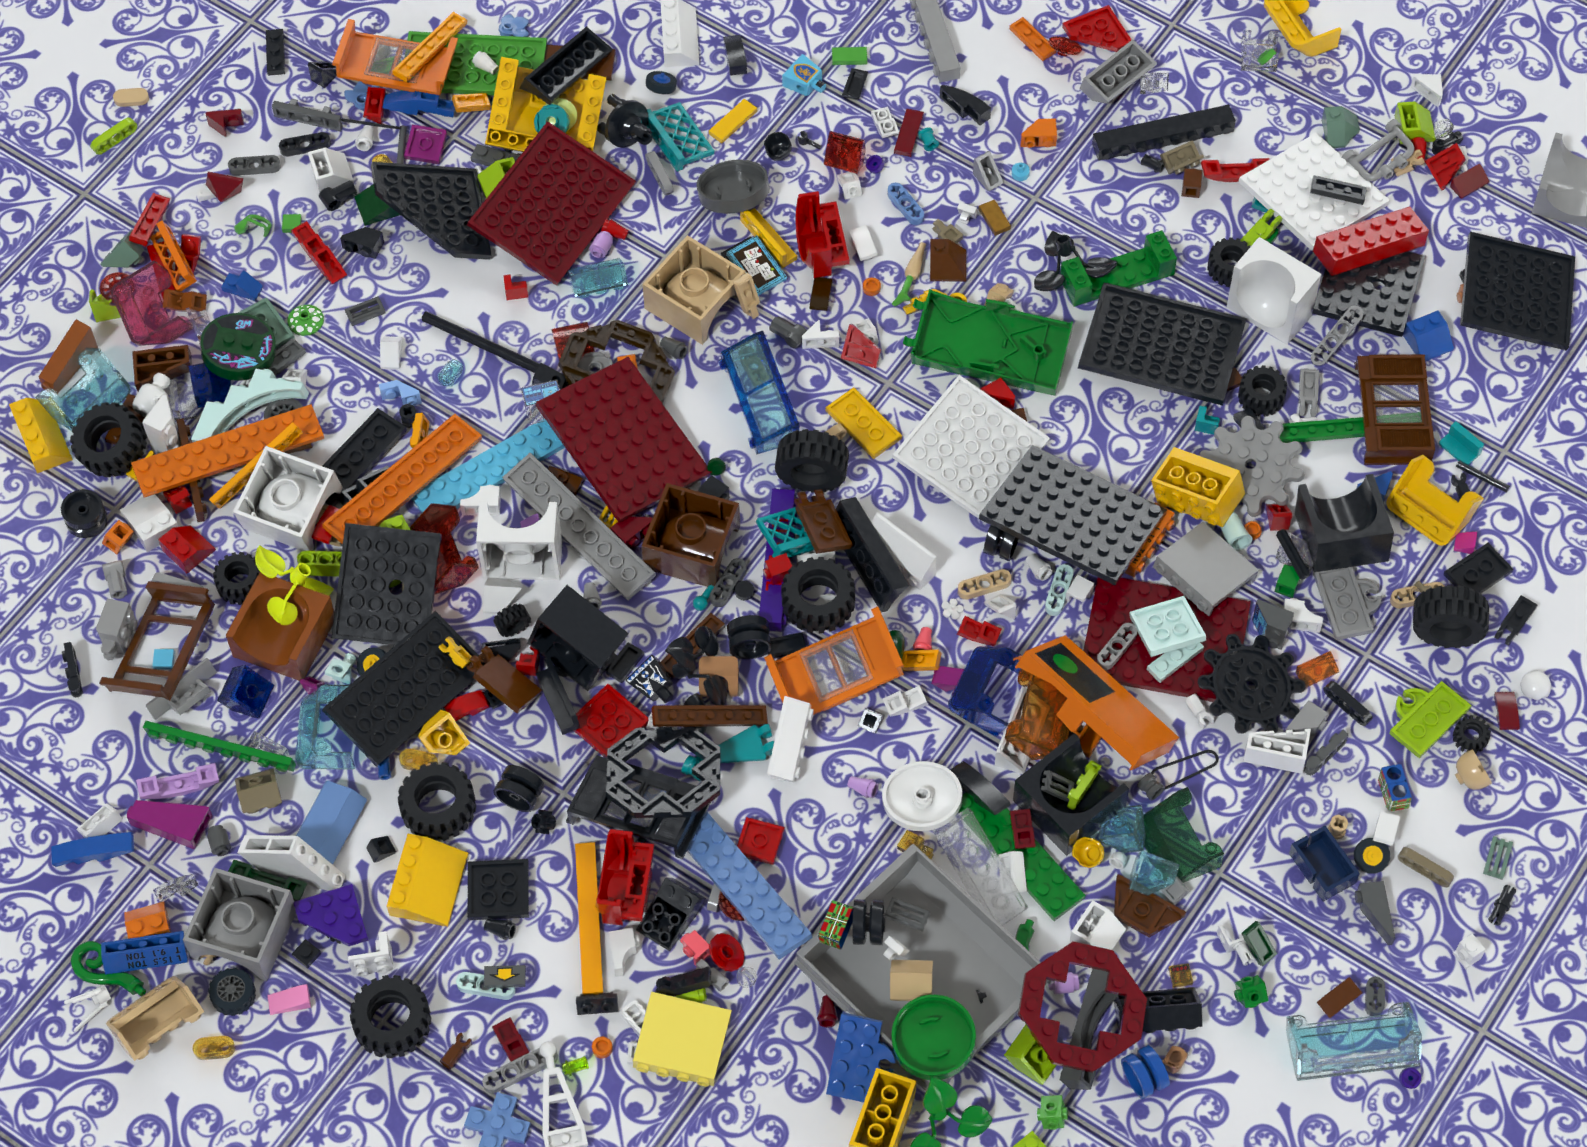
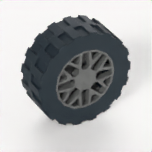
M227 968L224 971L218 972L213 977L212 982L210 981V988H208L209 997L218 1012L224 1015L235 1016L247 1011L253 1005V1001L256 998V989L252 978L244 970Z

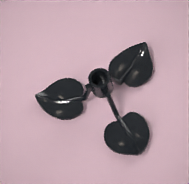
M1052 231L1046 240L1044 250L1049 256H1058L1056 272L1047 270L1039 273L1034 279V288L1039 291H1053L1061 287L1065 281L1064 275L1059 274L1061 256L1067 257L1072 251L1076 257H1079L1083 267L1086 268L1087 275L1092 278H1100L1107 275L1117 266V262L1107 258L1096 257L1088 260L1086 264L1076 251L1073 239L1068 235H1060Z
M706 626L697 628L694 638L697 646L702 650L696 655L693 654V645L687 638L679 637L673 640L665 650L677 662L672 666L673 675L677 679L686 676L689 679L706 678L703 685L708 697L715 705H725L727 687L718 675L711 677L708 674H693L696 669L695 660L704 653L707 656L717 655L719 644L714 632Z

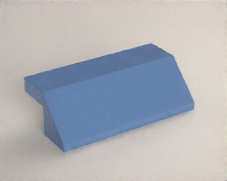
M328 780L325 781L296 836L300 837L333 864L367 799L351 788Z

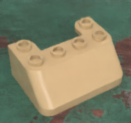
M172 976L107 1021L106 1025L127 1054L135 1061L137 1059L141 1060L149 1054V1043L153 1044L162 1038V1034L176 1029L182 1020L184 1022L190 1021V1023L197 1021L204 1010L188 986L176 976Z

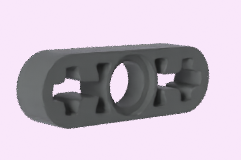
M275 155L232 158L228 162V168L230 173L235 176L268 174L278 172L281 164L279 158ZM252 163L259 164V166L256 168L250 167Z
M733 559L710 593V601L713 606H725L734 593L736 584L745 576L747 569L746 562L743 559ZM741 566V569H738L734 575L735 567ZM726 579H731L734 583L732 586H725L723 582ZM722 590V599L719 598L718 600H716V597L720 596Z

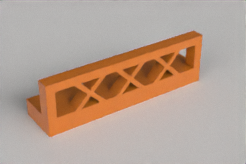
M161 220L156 224L159 232L152 235L151 241L176 291L181 292L197 280L171 228ZM163 237L165 242L164 244H158L157 240ZM167 249H169L171 253L170 258L165 257ZM174 262L178 267L177 271L171 270ZM180 276H182L186 281L179 285L178 281Z

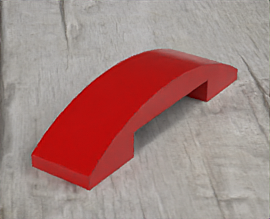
M1254 158L1251 163L1220 164L1219 160H1202L1201 166L1204 177L1220 182H1238L1242 175L1270 159Z

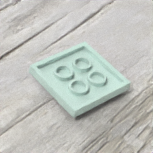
M1184 596L1130 612V619L1136 626L1138 634L1151 657L1206 641V634Z

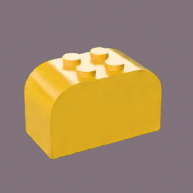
M876 1068L849 1142V1147H898L914 1102L916 1080Z

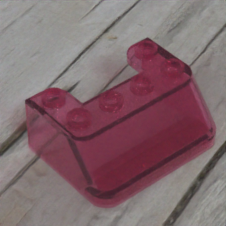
M154 260L116 283L111 289V296L129 338L138 346L168 344L193 329L187 317L177 316L170 320L166 309L163 308V302L159 294L170 287L172 279L168 270Z

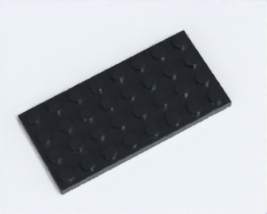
M436 611L322 709L376 767L475 680L473 678L474 672L468 670L466 666L464 668L457 666L449 656V652L445 653L439 649L441 644L449 647L445 639L451 637L458 646L461 645L471 656H479Z

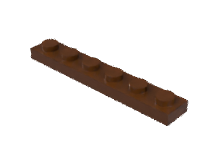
M184 418L176 419L181 446L193 443L192 440L188 441V436H191L189 425H185ZM201 480L189 483L197 523L204 522V514L207 513L206 503H201V498H204L203 489L198 487L197 484Z
M653 705L651 708L653 727L763 726L768 724L766 705Z

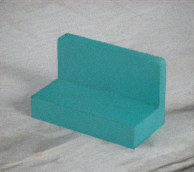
M1457 421L1450 426L1449 433L1439 441V445L1458 461L1460 460L1467 465L1471 464L1481 455L1484 447L1483 442Z

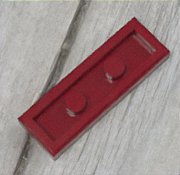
M906 109L894 148V154L912 156L924 112Z

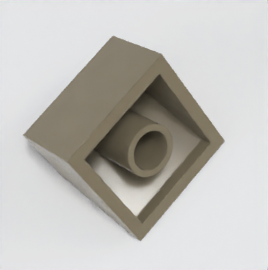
M274 768L235 778L236 790L243 813H256L259 809L265 807L274 808L282 803Z

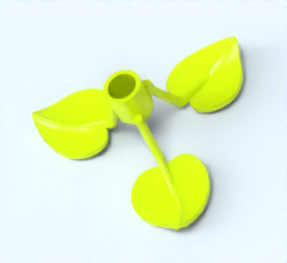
M261 545L257 548L255 562L258 570L263 575L275 578L277 574L283 576L290 573V581L293 583V586L285 599L273 597L267 604L268 612L281 625H290L297 618V607L287 602L297 585L328 596L333 592L334 588L308 578L311 574V569L307 564L299 563L295 569L291 567L289 570L284 571L285 562L282 557L273 551L263 548Z

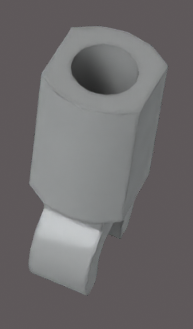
M703 959L696 964V969L705 967L711 969V985L721 992L728 985L729 979L716 968H711Z

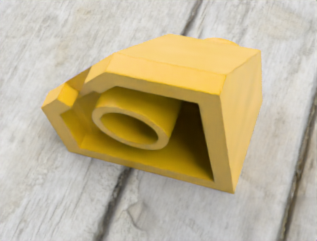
M439 710L423 725L418 735V738L430 753L457 755L470 744L451 714L443 710Z

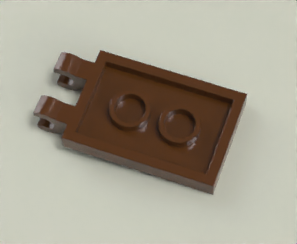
M822 489L814 490L816 496H811L812 502L808 501L805 492H798L799 498L794 499L795 509L816 554L850 549L852 542L832 500L825 499Z
M488 646L481 649L482 653L478 657L476 655L472 656L469 659L470 663L466 665L468 670L475 673L473 678L517 714L541 695L542 689L499 654L495 657Z

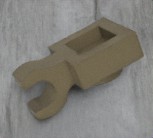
M939 219L933 222L934 227L932 230L938 234V239H949L956 244L963 239V234L952 224L945 226Z

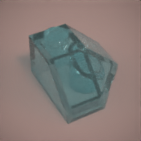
M1141 805L1121 807L1116 811L1117 815L1110 820L1106 819L1100 824L1098 840L1101 843L1123 853L1144 851L1146 834Z
M1141 851L1136 855L1133 864L1129 889L1147 896L1174 884L1180 865Z

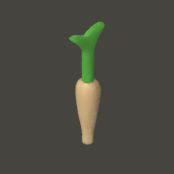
M923 242L919 243L916 252L905 269L906 280L901 292L892 302L893 306H897L903 301L911 300L908 292L913 280H916L920 274L926 244Z

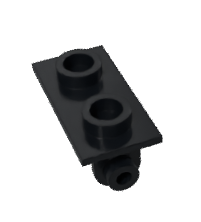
M599 993V997L596 998L595 994H580V996H576L577 1015L618 1012L617 993Z

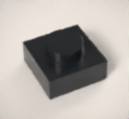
M306 939L292 953L293 958L307 969L321 955V951Z

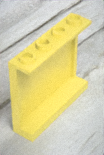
M651 992L633 1058V1068L643 1073L648 1071L655 1072L661 1077H676L677 1080L682 1082H697L698 1085L704 1087L714 1086L732 1010Z

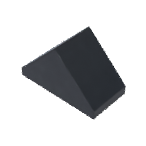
M329 61L308 63L311 81L323 88H326L337 76L336 66H333Z

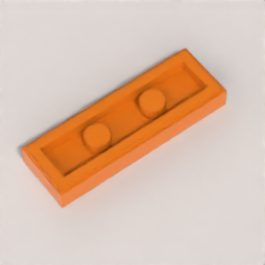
M1024 17L1009 26V29L1042 61L1056 53L1055 47L1051 46L1049 41Z

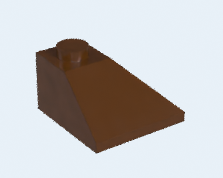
M930 239V281L966 282V249L949 239Z

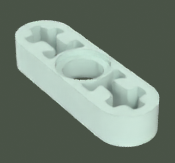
M1062 564L1056 569L1046 599L1045 611L1051 616H1057L1062 612L1066 592L1073 579V569L1067 564ZM1067 572L1064 581H1062V574ZM1060 586L1065 591L1058 594L1054 591V588ZM1054 599H1056L1057 606L1055 609H1052L1051 606L1054 603Z
M462 972L456 979L457 987L463 993L509 1000L515 995V987H509L510 990H507L506 993L502 991L504 988H496V992H494L495 988L482 990L480 988L481 983L484 982V975ZM466 979H469L470 983H467L466 986H463L462 982H465Z

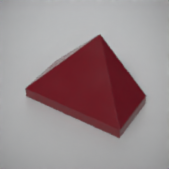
M208 172L206 186L220 202H223L242 191L244 178Z

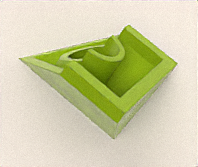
M91 289L89 291V304L96 323L124 316L120 304L116 306L109 305L112 302L111 299H105L102 294L96 296L95 290Z

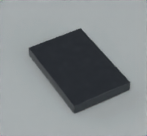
M1488 542L1445 570L1443 575L1456 587L1464 586V588H1471L1475 592L1483 593L1511 574L1514 569Z

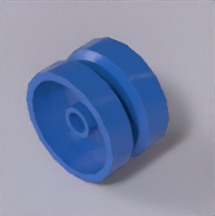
M1147 1045L1137 1050V1056L1132 1053L1121 1059L1122 1069L1127 1081L1136 1095L1142 1100L1151 1096L1154 1089L1160 1091L1170 1086L1167 1070L1161 1058L1151 1046Z

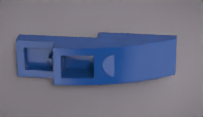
M398 91L385 95L382 107L408 115L417 116L418 110L452 118L455 110L453 101L441 99L439 95L418 91Z

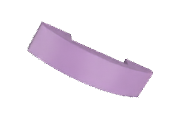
M213 763L196 767V771L160 779L152 776L138 779L136 782L140 799H164L203 790L218 783L219 778L216 765Z

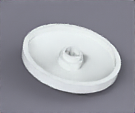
M927 761L909 763L896 769L887 778L882 791L883 806L889 818L903 828L913 831L938 829L953 820L959 812L962 804L961 784L956 775L943 765Z

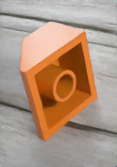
M164 901L124 912L128 939L172 933Z

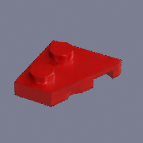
M1456 143L1427 159L1425 163L1442 191L1466 159Z

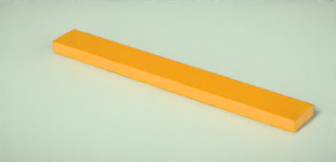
M595 842L575 844L582 993L583 995H599V993H603L599 911L595 907L598 895Z

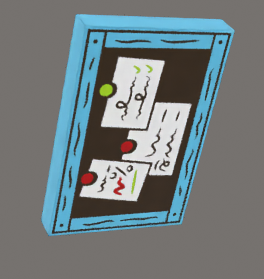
M757 235L726 253V256L732 263L752 276L758 296L787 279V276Z

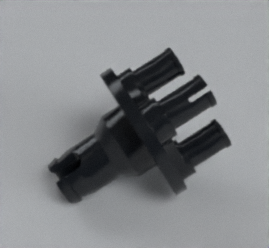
M615 94L609 95L607 103L612 105L614 109L606 123L601 122L598 124L597 131L603 134L616 147L625 148L636 142L648 145L653 137L648 134H651L652 131L647 128L649 115L646 107L636 100L626 101L625 99H620Z

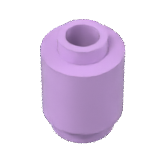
M606 231L598 233L589 247L591 254L596 258H604L613 244V236Z
M1068 972L1065 983L1057 981L1052 985L1048 983L1049 990H1053L1054 994L1074 993V990H1079L1078 974Z

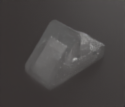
M1146 73L1141 76L1140 94L1168 91L1169 73Z

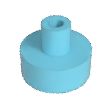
M1025 163L1014 164L1011 172L1013 179L1017 181L1026 180L1029 177V166Z

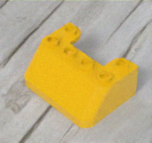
M1264 0V8L1292 48L1306 56L1313 57L1338 47L1341 34L1340 27L1313 37L1299 17L1300 14L1308 11V0Z
M1421 455L1410 461L1388 496L1386 505L1391 512L1434 543L1444 546L1450 543L1469 523L1484 498L1474 491H1469L1457 502L1429 482L1435 467L1430 459Z

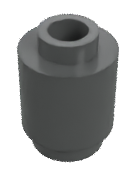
M222 825L210 827L207 831V839L212 854L217 856L228 854L231 844L226 829Z

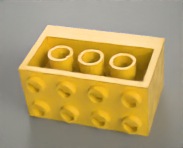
M1173 447L1151 480L1158 504L1220 527L1225 525L1245 495L1240 470Z

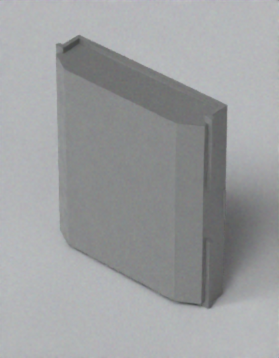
M912 844L854 899L866 900L868 913H870V905L873 900H884V913H886L892 897L928 910L931 914L927 919L923 932L886 918L883 945H871L869 932H867V939L864 945L853 944L852 922L841 950L820 943L817 933L796 952L797 961L794 964L844 1012L848 1011L850 1014L882 1020L879 1041L887 1044L893 1050L891 1035L893 1022L899 1011L910 1002L890 1000L891 959L889 960L883 955L889 948L884 942L889 936L896 938L910 951L905 957L897 955L894 960L933 961L932 995H943L956 1000L971 1015L976 1030V1046L973 1058L1018 1015L1024 974L1041 962L994 919V916L976 899H972L918 847ZM854 899L848 904L849 906H854ZM894 905V906H893V907H895V908H898V909H900V910L909 912V913H911V914H913V915H916V916H919V917H921V918L924 917V916L921 915V914L915 913V912H913V911H910V910H908V909L902 908V907H900V906H897V905ZM891 912L892 914H895V915H898V916H900V917L906 918V919H908V920L914 921V920L909 919V918H907V917H904V916H901V915H899V914H896V913ZM1046 979L1045 985L1047 983L1052 985L1055 981ZM976 990H980L981 993L985 992L987 995L981 1004ZM896 1058V1063H897L903 1070H905V1069L901 1066V1064L898 1062V1060H897V1058ZM906 1071L927 1091L930 1080L918 1078ZM954 1076L947 1079H943V1081L948 1082Z

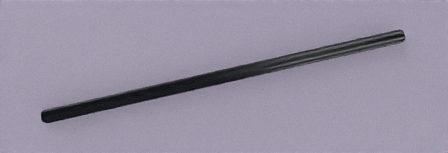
M425 311L422 315L423 322L533 373L536 372L540 365L536 361L430 312Z

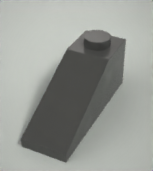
M1384 881L1360 883L1357 891H1355L1356 903H1359L1360 910L1387 945H1392L1395 933Z

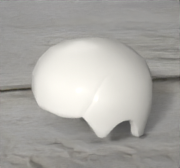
M1540 671L1528 672L1523 676L1520 683L1522 693L1526 697L1537 701L1543 697H1548L1551 691L1549 677Z

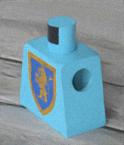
M804 54L782 75L783 87L808 96L814 89L822 93L826 88V84L822 82V70Z

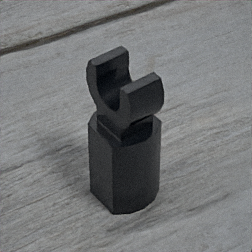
M1461 473V480H1457L1455 475L1451 477V483L1456 487L1455 490L1459 500L1466 492L1470 491L1468 484L1465 483L1466 475L1464 473Z

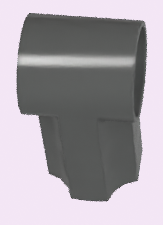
M779 316L775 317L769 326L771 332L782 337L790 347L795 349L802 343V335L807 331L802 325L796 324L794 326Z

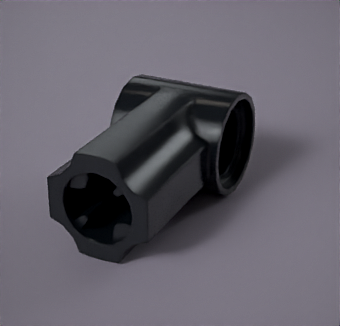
M347 181L333 189L330 187L324 188L319 193V198L328 211H334L340 207L342 202L357 195V190L352 181Z

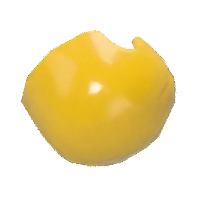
M1082 837L1074 843L1072 856L1079 862V865L1094 868L1100 865L1104 859V847L1096 838Z

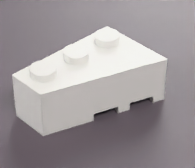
M1305 729L1301 732L1286 730L1284 733H1274V731L1249 732L1243 762L1302 774L1311 729Z

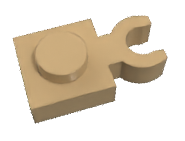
M1420 150L1414 151L1413 155L1407 159L1408 165L1405 168L1400 169L1398 166L1394 168L1396 176L1398 177L1414 170L1413 165L1415 164L1422 165L1425 163L1422 157L1417 159L1423 155Z

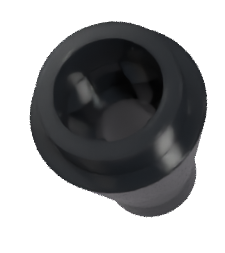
M487 919L484 924V930L507 940L513 938L516 925L511 920Z

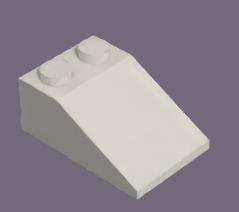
M155 494L145 498L142 497L120 509L121 514L147 552L160 546L158 540L173 527H178L176 520L167 507Z

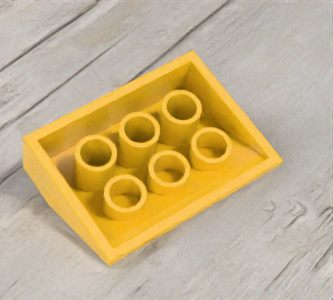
M408 833L387 902L389 916L448 927L468 858V852L428 837Z

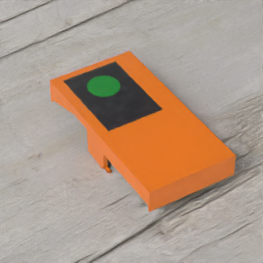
M1066 635L1025 651L1023 656L1013 659V661L1019 660L1015 666L1016 669L1021 668L1051 683L1067 697V700L1056 715L1071 732L1080 737L1081 734L1077 730L1084 721L1132 765L1129 769L1130 771L1169 753L1179 739L1171 729Z

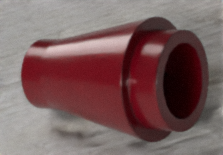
M825 995L822 997L817 1020L820 1026L830 1028L835 1026L838 1018L835 1003Z

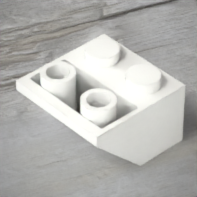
M328 148L308 152L319 192L327 187L333 189L347 181L354 183L344 153Z
M1092 900L1071 931L1070 942L1073 941L1113 950L1126 931V928L1109 909Z

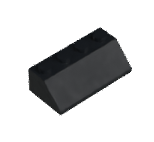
M1195 987L1143 992L1147 998L1142 1032L1153 1033L1156 1030L1175 1031L1180 1028L1193 1030L1197 1027H1203L1202 1003ZM1118 995L1114 1000L1119 1032L1125 996Z

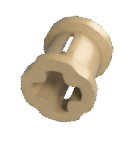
M1341 815L1332 817L1328 830L1335 839L1344 837L1348 820Z

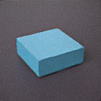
M154 649L153 669H172L175 656L174 649Z

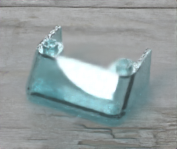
M323 685L302 699L295 754L297 765L300 768L355 769L351 752H332L331 742L327 738L318 737L321 705L330 703L349 685Z

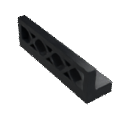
M549 657L545 659L548 668L535 674L562 735H565L581 727Z

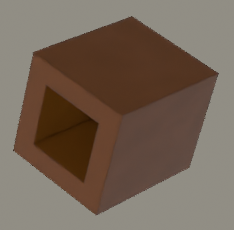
M1184 168L1181 196L1199 198L1202 170Z

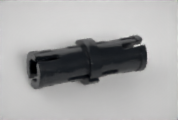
M1510 885L1503 887L1499 899H1496L1494 902L1495 907L1488 918L1489 922L1492 923L1497 917L1494 925H1501L1505 913L1511 907L1510 902L1516 893V889L1512 887L1508 894Z

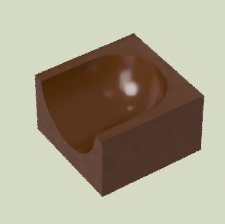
M667 483L641 546L643 561L656 573L706 587L709 585L715 586L718 582L721 561L729 537L733 531L738 532L740 528L739 503Z

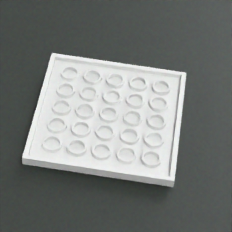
M1317 133L1242 175L1238 181L1264 207L1275 211L1273 214L1275 217L1280 215L1283 218L1282 223L1311 251L1314 249L1316 236L1359 223L1386 207L1390 202L1381 191L1370 181L1361 177L1359 172L1349 162L1341 158L1342 156ZM1313 175L1367 187L1364 204L1361 205L1310 193Z
M959 375L893 453L892 458L979 519L981 511L1030 447L1034 445L1043 449L1050 438Z

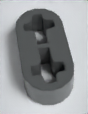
M1371 977L1365 987V1011L1370 1016L1376 1017L1381 1015L1384 1010L1385 982L1380 977ZM1373 983H1376L1377 987H1379L1376 994H1374V988L1371 987ZM1373 999L1376 1000L1377 1010H1373V1006H1371Z

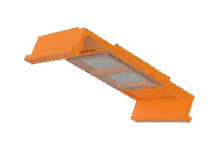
M348 19L332 64L336 66L338 78L361 81L363 84L409 92L418 91L441 95L458 38L451 37L448 48L443 47L406 83L392 75V70L420 43L356 32L355 20Z
M879 607L871 609L874 617L776 661L771 654L764 657L782 703L784 696L810 703L811 709H814L813 715L904 675L901 669L904 667Z

